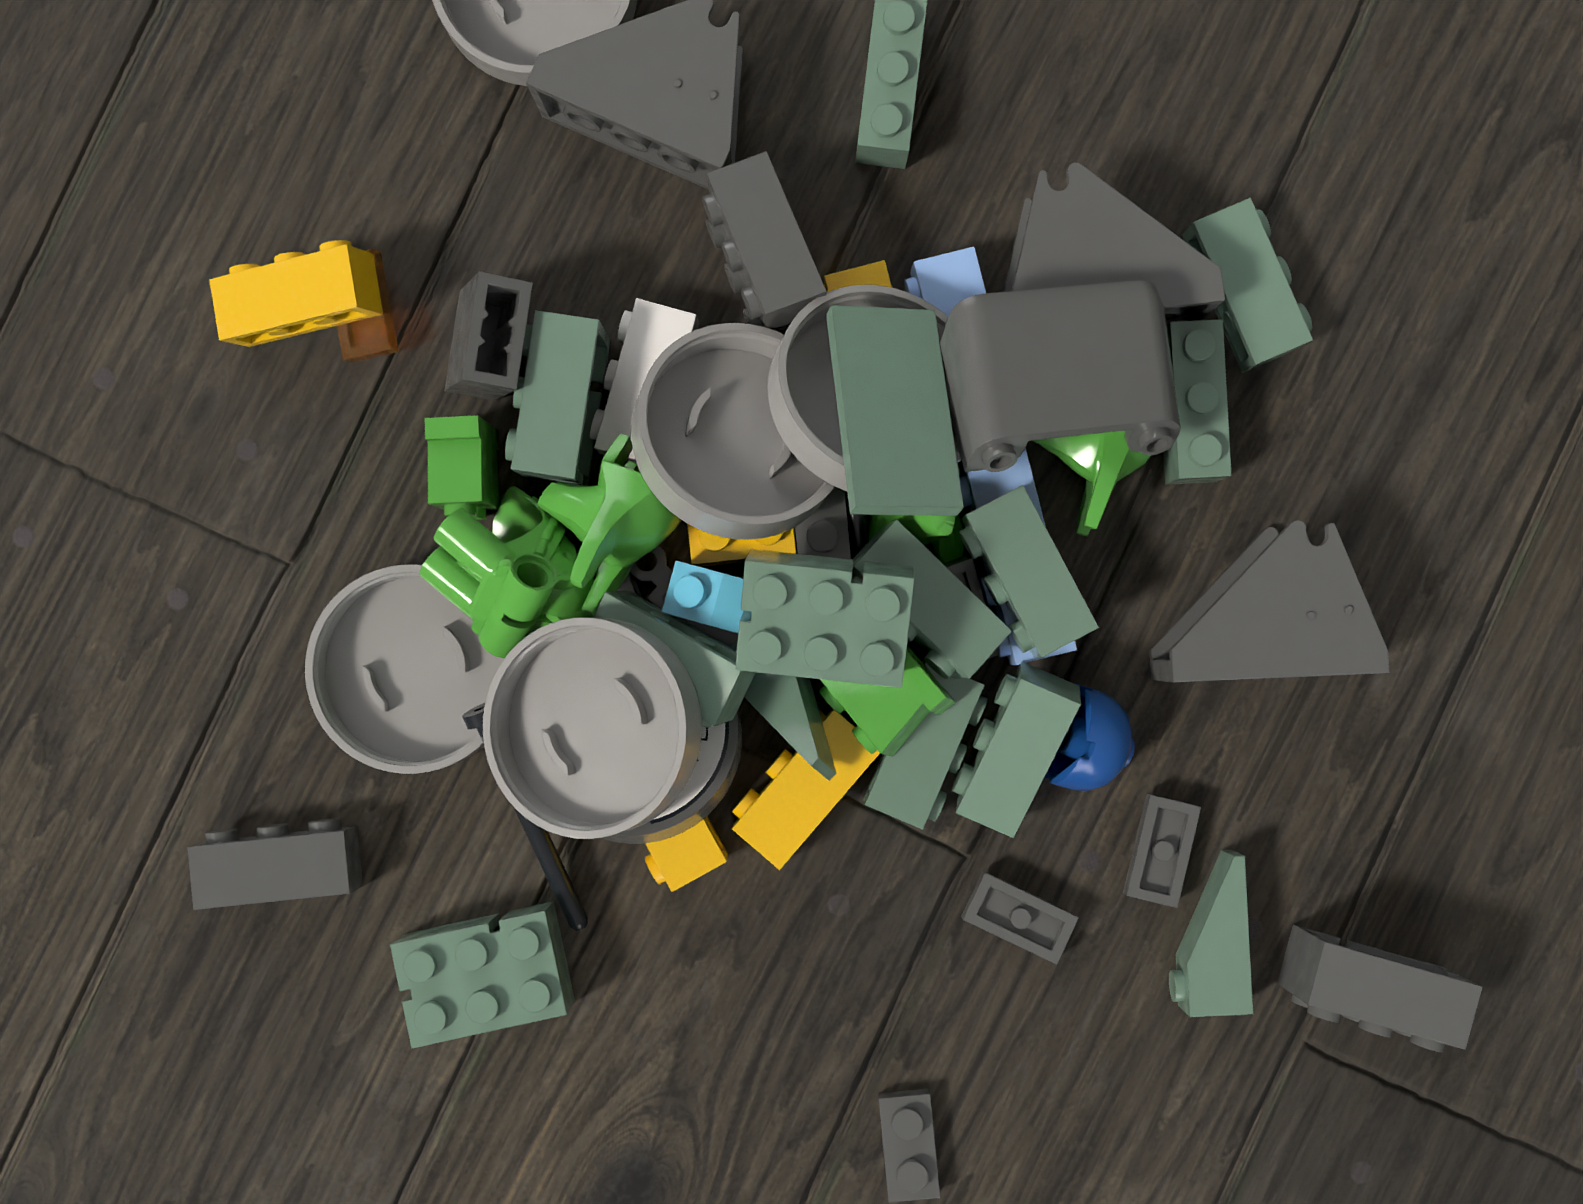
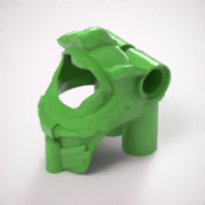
M515 486L510 487L504 494L502 503L493 520L492 532L463 508L453 511L441 523L434 535V541L440 547L426 559L419 572V575L473 620L471 628L479 635L478 638L483 648L490 654L500 658H505L526 636L550 623L571 618H594L584 614L582 607L594 583L593 578L596 572L584 588L576 587L571 583L570 577L577 553L575 546L564 535L566 528L556 518L538 506L539 499L534 496L530 497Z

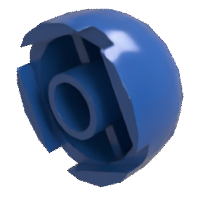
M1076 684L1080 686L1081 705L1044 778L1051 779L1049 783L1072 790L1089 791L1103 787L1116 778L1123 768L1130 763L1135 745L1132 739L1133 734L1129 717L1123 707L1112 696L1100 690Z

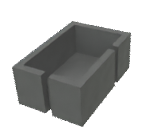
M765 151L707 173L709 194L702 196V200L708 215L705 222L711 240L716 249L722 247L727 261L724 264V268L734 293L741 291L746 307L743 309L746 324L766 327L785 334L796 315L814 299L826 296L827 291L768 153Z
M1293 924L1277 981L1278 985L1293 994L1291 999L1293 1003L1306 1007L1307 1013L1327 1021L1339 1023L1340 1017L1343 1016L1359 1022V1028L1376 1035L1391 1038L1392 1032L1395 1031L1411 1037V1043L1432 1051L1443 1052L1445 1044L1466 1050L1482 986L1442 966L1347 940L1344 947L1339 945L1341 940L1339 937Z

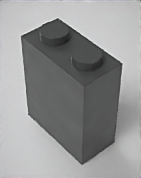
M479 271L460 290L445 392L496 401L517 389L532 282Z

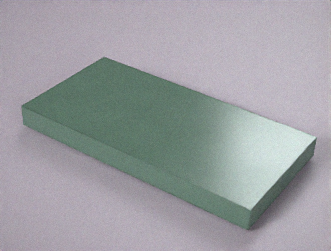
M831 305L826 318L850 514L957 516L964 506L935 310Z

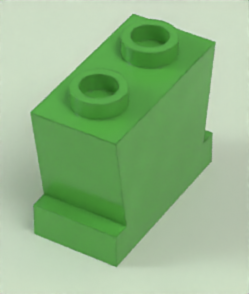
M478 415L425 418V439L428 441V504L443 509L445 516H449L453 511L463 508L476 520L487 519L486 511L498 510L500 507L497 429Z
M908 645L902 688L820 679L825 685L819 690L822 697L837 713L840 714L845 710L857 724L852 729L854 736L871 754L878 750L881 754L893 757L930 712L942 715L956 702Z

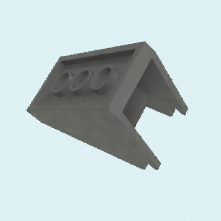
M713 0L683 1L539 54L526 85L543 118L709 190L707 173L735 163L743 59V48L738 46L739 13L733 12L725 26L715 27L709 21L714 7Z
M1075 162L1068 167L1066 171L1067 187L1061 191H1056L1049 186L1046 171L1041 170L1039 172L1033 199L1026 198L1023 202L1003 292L1137 280L1149 281L1155 284L1164 305L1166 325L1170 322L1202 320L1225 301L1222 272L1219 266L1082 164Z
M1300 520L1290 522L1279 535L1278 531L1273 527L1263 529L1149 649L1151 680L1191 682L1390 673L1388 649L1334 523L1325 525V538L1319 546H1314L1310 543L1306 533V525Z

